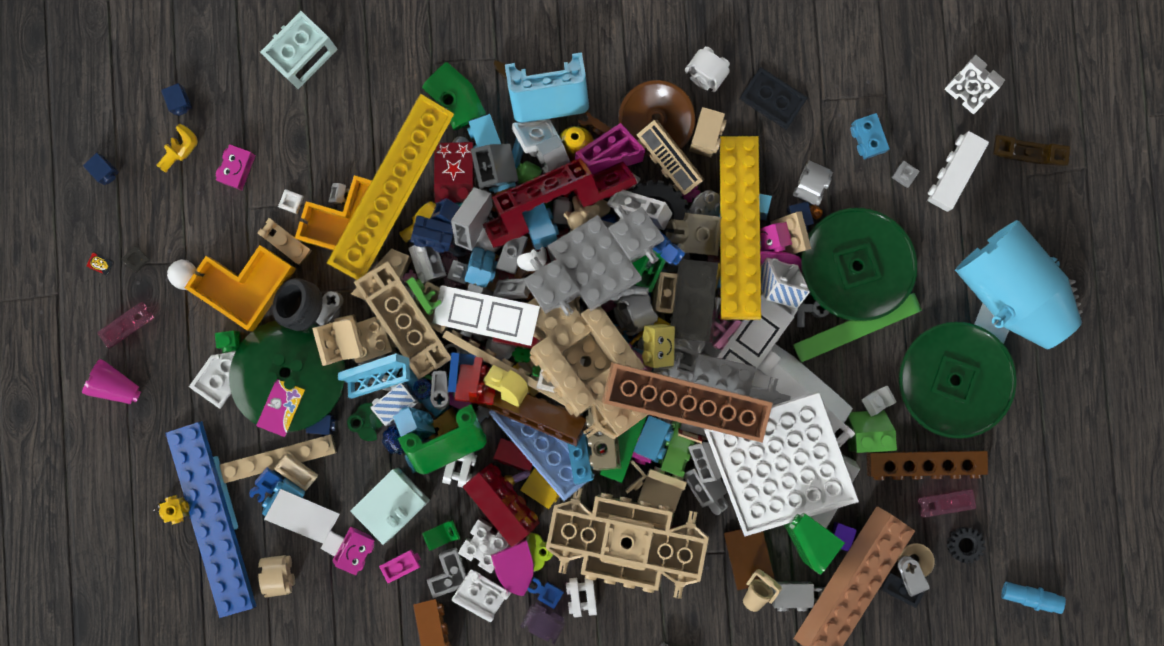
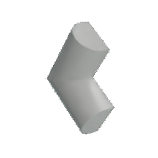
M452 548L439 554L445 573L427 579L433 598L458 590L467 576L457 548Z

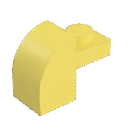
M495 365L491 367L483 380L484 384L501 392V399L517 407L520 406L528 393V385L520 375L512 370L507 372Z

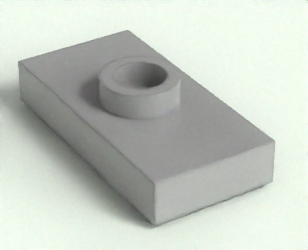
M528 237L515 238L504 244L496 268L516 274L518 269L517 258L523 254Z
M525 278L498 280L493 296L503 299L528 298L530 290L524 283L523 279Z

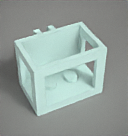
M302 11L286 26L283 25L281 27L282 30L278 34L275 33L273 35L274 39L260 52L297 89L337 51L330 38ZM325 45L328 51L298 79L295 74Z
M398 467L392 469L351 512L384 545L430 499Z

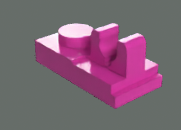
M409 550L379 567L387 583H390L420 568L421 566L418 561L421 559L418 553L414 554L412 550Z

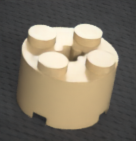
M282 555L261 558L258 568L262 567V573L258 574L261 593L265 594L264 597L292 593V586L295 585V576L290 572V567H292L291 556Z

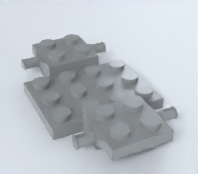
M621 205L616 207L614 211L618 214L620 220L611 225L609 230L597 215L548 245V249L556 260L542 266L537 257H534V260H530L536 271L523 280L545 314L561 307L566 316H569V313L572 314L574 311L568 303L578 296H581L590 311L642 280V277L632 263L645 255L652 264L658 261L659 258L655 255L653 249L664 241L663 235L643 207L629 214H626Z
M700 353L697 356L694 372L679 368L682 356L678 355L677 362H675L676 354H674V366L654 368L653 371L654 373L772 402V406L788 401L791 398L789 395L776 391L777 378L770 377L768 388L763 389L752 386L756 370L755 366ZM681 423L680 430L706 436L704 428Z

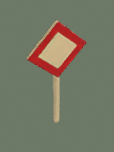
M678 428V436L701 444L702 440L708 441L706 436H700Z

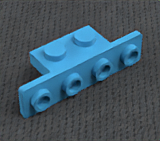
M584 433L577 447L567 443L573 481L576 485L593 480V467H591L589 459L590 455H592V449L589 447L587 434Z

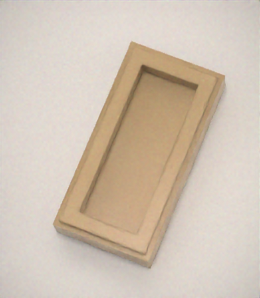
M288 453L284 455L274 468L304 491L318 477V474Z

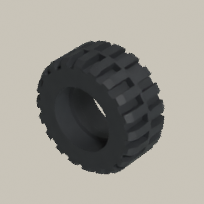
M650 180L643 184L639 183L633 189L628 190L632 193L666 202L672 212L671 220H683L685 213H690L688 202L682 197L683 194L679 190L676 191L673 185L664 184V181L658 180V182H653V180ZM668 228L666 232L674 233V229Z

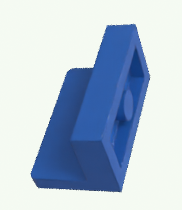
M451 353L448 392L456 391L461 364L474 365L475 355Z

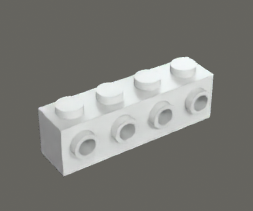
M970 131L964 135L961 134L955 143L957 145L955 151H951L946 159L948 162L947 166L942 168L937 175V178H939L937 184H933L928 192L930 197L927 201L947 212L952 210L989 142Z

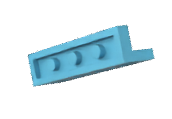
M393 354L339 372L338 380L348 383V398L359 397L409 381V358ZM400 368H403L402 377L396 376ZM385 373H389L390 375L388 379L386 380V382H383L382 378L384 377ZM373 377L375 381L372 384V386L369 387L367 384ZM359 382L361 385L358 388V390L355 391V383Z

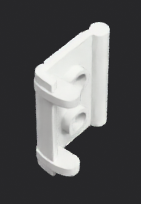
M470 570L452 597V601L481 618L492 622L498 608L504 599L506 600L510 596L511 592L482 576L480 573Z

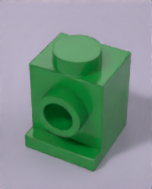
M226 331L215 333L216 348L222 349V353L236 351L241 344L240 332Z

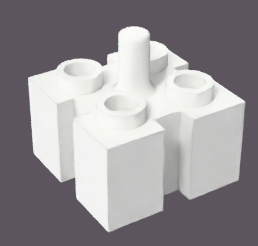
M977 55L966 64L963 70L945 88L955 99L960 96L964 100L962 105L972 114H975L1005 81L994 70L989 73L985 69L987 64Z
M479 518L470 532L474 537L465 540L458 554L470 561L476 558L480 561L479 567L492 573L494 565L491 555L506 549L509 544L499 531L496 533L491 530L492 524Z

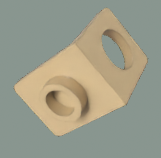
M633 459L630 462L642 476L625 490L627 494L632 489L638 490L644 484L642 480L647 477Z

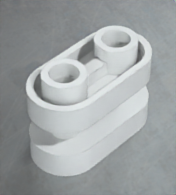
M473 452L458 459V461L463 462L460 473L454 472L457 460L446 465L442 483L450 485L452 479L458 480V487L465 485L472 479L473 474H470L471 466H475L477 455H474Z
M569 578V582L566 583L567 595L571 594L572 602H568L569 614H573L574 617H582L581 611L588 610L589 616L597 615L593 580L585 578V583H578L577 578ZM586 590L587 602L580 603L579 591Z

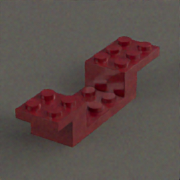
M579 158L492 197L500 216L482 225L493 248L506 244L512 239L520 238L529 232L522 215L524 211H530L535 206L548 203L560 195H566L571 190H573L583 208L592 206L597 201L610 198L617 192L630 189L633 185L637 184V181L623 161L592 175L584 161Z

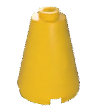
M579 126L569 127L559 135L570 162L575 160L577 151L594 141L591 133Z

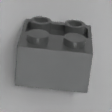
M490 144L471 149L481 190L519 182L510 144Z

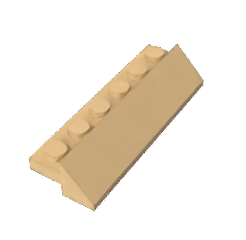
M388 261L354 281V284L402 356L409 358L410 368L418 380L451 360V356Z

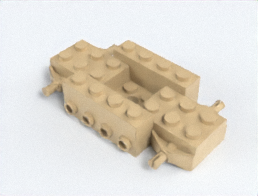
M581 296L568 303L574 311L572 314L569 313V316H566L561 307L555 308L546 314L540 307L533 336L541 342L532 347L530 359L535 366L539 365L543 370L542 376L547 382L553 384L555 387L553 389L554 393L559 399L563 398L566 402L565 408L571 415L574 414L578 417L591 407L594 423L583 431L584 434H587L586 437L589 438L600 431L608 437L616 439L645 418L648 414L602 402L612 362L639 369L644 368L640 359L602 307L599 306L592 311L588 308L581 313L579 303ZM535 298L527 303L540 306ZM588 357L591 365L588 367L582 366L580 359Z
M582 488L573 494L571 501L554 506L546 549L559 558V573L566 574L570 560L584 557L581 574L585 575L586 579L596 580L601 578L608 584L615 585L616 582L624 583L623 586L626 588L635 589V586L643 587L645 592L654 593V590H659L662 575L675 583L673 597L677 598L678 594L680 599L682 598L685 585L701 581L709 536L695 524L698 512L694 511L692 519L693 511H689L686 524L671 528L675 510H671L670 506L659 504L657 507L652 506L650 502L639 501L637 503L632 502L631 498L620 497L618 499L613 498L611 494L601 493V495L595 496L593 511H591L580 500ZM628 537L632 540L631 548H624L622 546L623 538Z

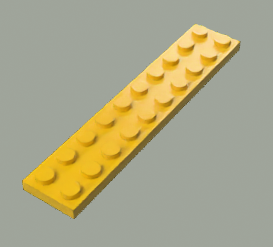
M419 95L329 257L327 264L356 280L367 274L454 115L452 112L424 95Z
M720 136V217H722L720 222L721 320H761L758 136Z

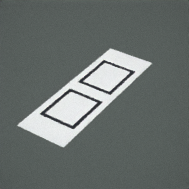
M441 285L438 300H441L442 304L435 309L432 323L531 346L540 306Z
M762 295L761 320H744L717 358L755 366L757 369L794 316L776 303L765 300L764 295Z

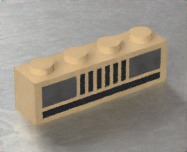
M658 120L652 121L637 134L639 137L637 141L644 149L647 148L651 154L649 156L653 162L661 165L663 168L661 171L667 179L671 178L675 183L673 186L676 191L679 190L686 195L705 180Z

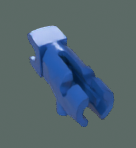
M661 232L664 241L656 245L653 250L661 254L660 256L668 263L677 265L684 257L685 252L677 245L671 243Z

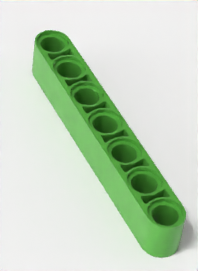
M912 293L899 308L885 317L871 321L849 320L800 341L793 346L800 362H804L922 311L915 293Z

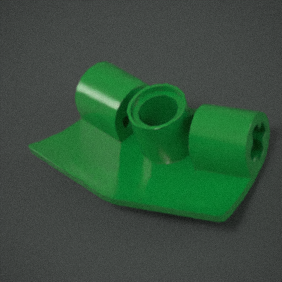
M445 62L422 86V89L435 101L454 114L450 121L453 130H459L468 125L469 121L486 115L473 85L448 62ZM448 97L454 99L450 105L444 104L445 99Z

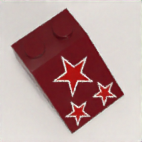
M439 142L434 150L435 203L445 198L454 203L464 202L475 187L474 161L471 153L473 142Z

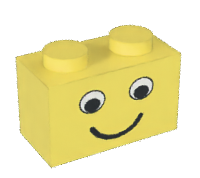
M667 324L645 325L642 336L644 341L643 365L653 368L674 366L675 327Z

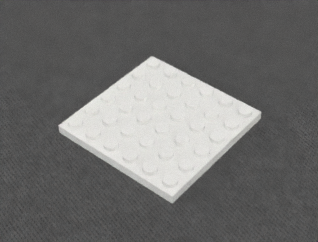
M819 391L773 405L763 443L704 428L744 536L791 523L796 514L801 515L805 513L808 516H814L859 502Z

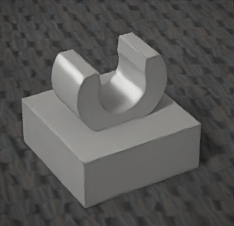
M903 161L891 178L908 188L919 173V170Z
M334 183L329 202L334 204L346 203L344 194L349 193L350 189H345L346 185Z
M453 260L447 278L466 285L467 282L464 279L468 265Z

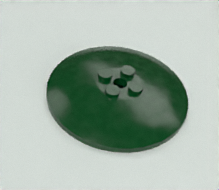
M848 208L828 215L810 232L808 238L811 249L803 251L801 257L802 275L810 294L828 312L852 321L876 320L895 311L910 295L917 277L915 249L907 233L890 217L871 209ZM859 262L862 266V270H854L852 267V263Z
M276 320L271 321L251 332L237 348L229 370L230 391L241 413L257 425L273 385L277 380L283 381L284 387L288 390L294 389L295 386L305 390L287 432L300 431L315 425L325 418L336 406L345 381L338 380V373L345 371V362L341 360L329 365H322L312 329L318 327L317 325L313 324L303 331H295L281 326ZM285 368L290 369L289 377L282 378L281 371Z
M949 322L926 330L911 343L901 362L899 388L908 412L924 428L944 437L969 438L990 430L1006 415L1015 396L1016 370L1007 348L994 334L971 323ZM954 374L960 379L959 384L956 386L950 382V378Z

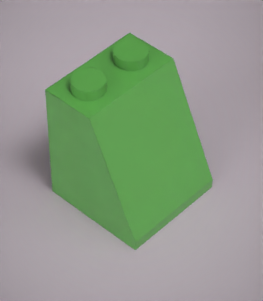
M885 410L872 417L868 411L850 412L846 419V426L855 435L847 439L848 451L856 453L897 451L896 431Z

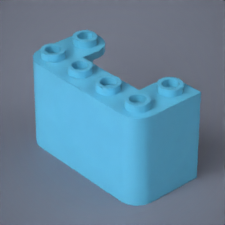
M582 52L572 54L571 62L569 64L568 62L564 63L565 70L526 76L525 69L517 70L515 63L505 64L513 115L517 122L526 123L582 114L589 109Z

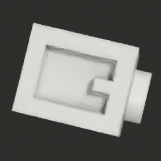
M885 386L870 393L862 399V402L872 417L886 407L895 404L896 400L889 387Z

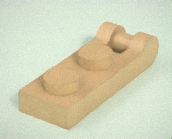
M268 218L267 224L263 229L260 228L257 233L295 263L301 265L312 250L272 219ZM272 229H275L277 232L272 237L269 233Z

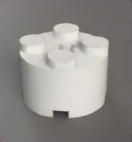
M704 47V49L698 50L685 68L686 74L689 72L692 75L690 79L702 89L708 91L711 88L713 89L712 92H716L730 72L728 68L730 63L725 58H719L715 55L711 48Z

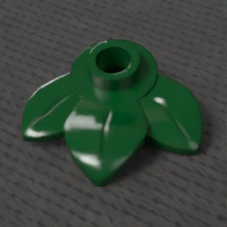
M372 403L360 405L356 413L350 415L347 419L348 428L352 432H357L359 437L365 441L377 440L375 430L383 425L382 421L372 411ZM355 419L360 420L359 426L354 425Z

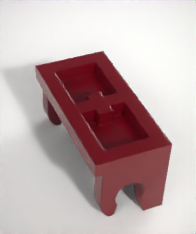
M501 438L494 461L530 473L533 464L515 443Z

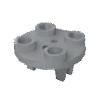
M714 191L700 193L694 199L689 209L690 213L719 217L720 195Z

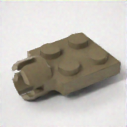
M685 213L683 220L673 219L668 222L666 228L674 229V233L665 232V236L671 243H679L684 252L718 256L722 217Z

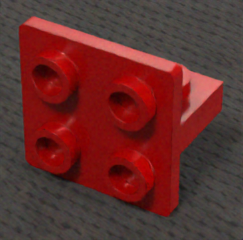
M475 357L474 365L461 364L454 397L456 401L494 404L496 389L484 384L483 381L491 367L484 365L483 358Z

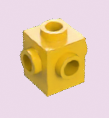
M177 495L165 498L166 502L159 504V514L165 523L171 521L173 525L183 522V517L189 516L190 507L184 497L177 498Z

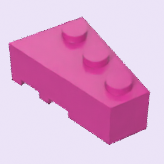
M620 123L577 151L575 160L581 158L593 175L622 161L626 166L643 162L645 149Z

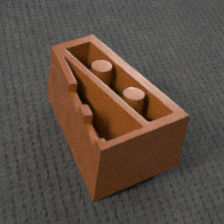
M437 599L414 604L421 646H451L447 635L449 634L447 623H444L443 615H445L443 604H440Z

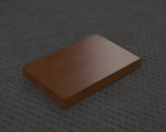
M742 529L724 532L737 590L749 587L747 582L757 569L762 570L774 579L763 531L744 536ZM756 575V577L754 578V580H755V579H760V580H762V579H761L760 577H758L757 575Z

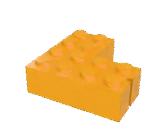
M354 175L343 212L306 201L301 218L308 221V225L299 222L295 238L302 242L334 250L372 180Z
M259 245L239 276L213 258L205 256L196 270L205 275L202 277L201 275L193 274L184 288L247 331L253 332L273 304L277 290L290 279L296 268L267 248Z

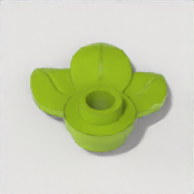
M530 533L526 536V540L531 553L534 572L543 568L545 561L550 560L553 554L546 549L547 542H544L539 534ZM541 549L546 550V555L541 553Z

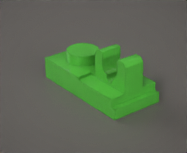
M412 277L406 281L427 314L431 315L432 311L442 304L441 300L430 302L432 296L436 295V292L431 291L425 294L423 290L426 288L420 279L416 281Z

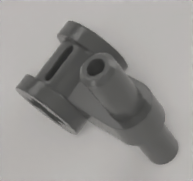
M804 299L797 310V327H805V312L811 313L816 318L824 317L829 312L824 309L820 314V310H816V307L820 306L817 301L812 304H805Z

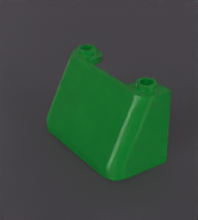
M468 405L458 411L456 420L459 428L429 442L422 443L419 436L414 433L398 438L401 447L418 473L424 475L482 449L486 445V435L472 405Z
M805 513L801 515L796 514L791 523L784 524L802 561L818 574H822L845 544V542Z

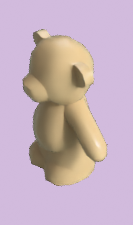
M574 196L572 202L575 211L572 213L566 211L564 217L567 219L569 227L574 230L597 215L600 218L604 217L609 213L610 206L607 205V201L602 199L592 206L583 208L577 196Z

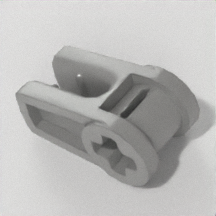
M434 371L432 373L431 403L437 410H445L450 403L448 376L445 371ZM439 396H442V398L445 399V401H442L441 405H439L438 402L435 401L439 399Z

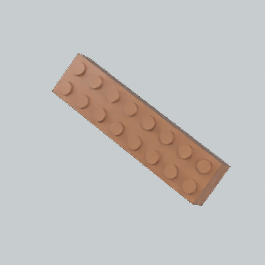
M615 362L611 363L602 398L604 404L763 443L773 404L766 400Z
M876 507L793 639L802 646H843L915 530L890 513Z

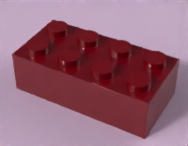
M492 463L462 486L511 547H514L529 535L540 523L537 515L530 511L526 506L525 500L517 495L513 490L512 484L509 481H505L500 469Z

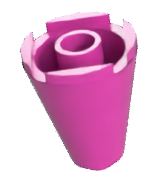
M101 359L94 365L89 374V380H86L82 393L88 396L131 404L133 401L137 402L141 394L138 391V385Z

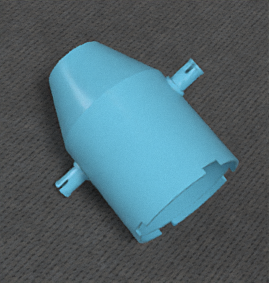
M1016 220L998 231L987 240L989 242L988 245L981 250L979 248L975 249L955 269L958 275L994 315L992 323L994 324L998 320L994 325L995 327H1004L1045 349L1053 348L1063 342L1082 324L1069 279L1059 268V261L1055 263L1057 259L1047 254L1020 221Z

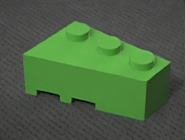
M672 420L671 425L673 426L674 434L670 442L667 441L666 453L662 460L659 459L658 464H660L659 468L661 470L683 478L686 463L691 456L688 447L694 445L695 441L678 436V428L681 427V422Z

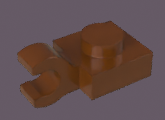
M587 111L584 115L588 117V120L586 122L578 120L579 125L582 127L591 126L592 132L598 137L611 130L610 127L597 118L592 117Z

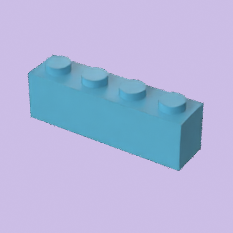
M490 114L469 121L470 127L467 128L471 139L475 138L477 144L474 148L490 144H501ZM511 183L489 188V191L496 193L510 187L514 188L516 184Z

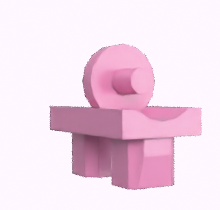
M723 320L720 324L714 321L713 326L716 329L712 332V335L717 337L720 332L721 334L713 342L712 346L715 349L723 350L729 341L728 338L732 334L734 335L742 322L740 320H732L724 328L728 324L726 320Z

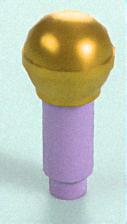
M523 471L513 476L506 475L504 479L514 486L515 483L528 478L530 473Z

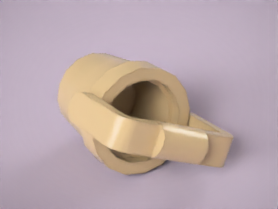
M757 569L747 582L749 587L743 598V603L750 611L757 612L766 603L772 604L782 591V587L768 574ZM756 575H757V576L760 577L762 580H760V579H755V580H754V578H755ZM772 588H774L777 591L775 595L773 593Z

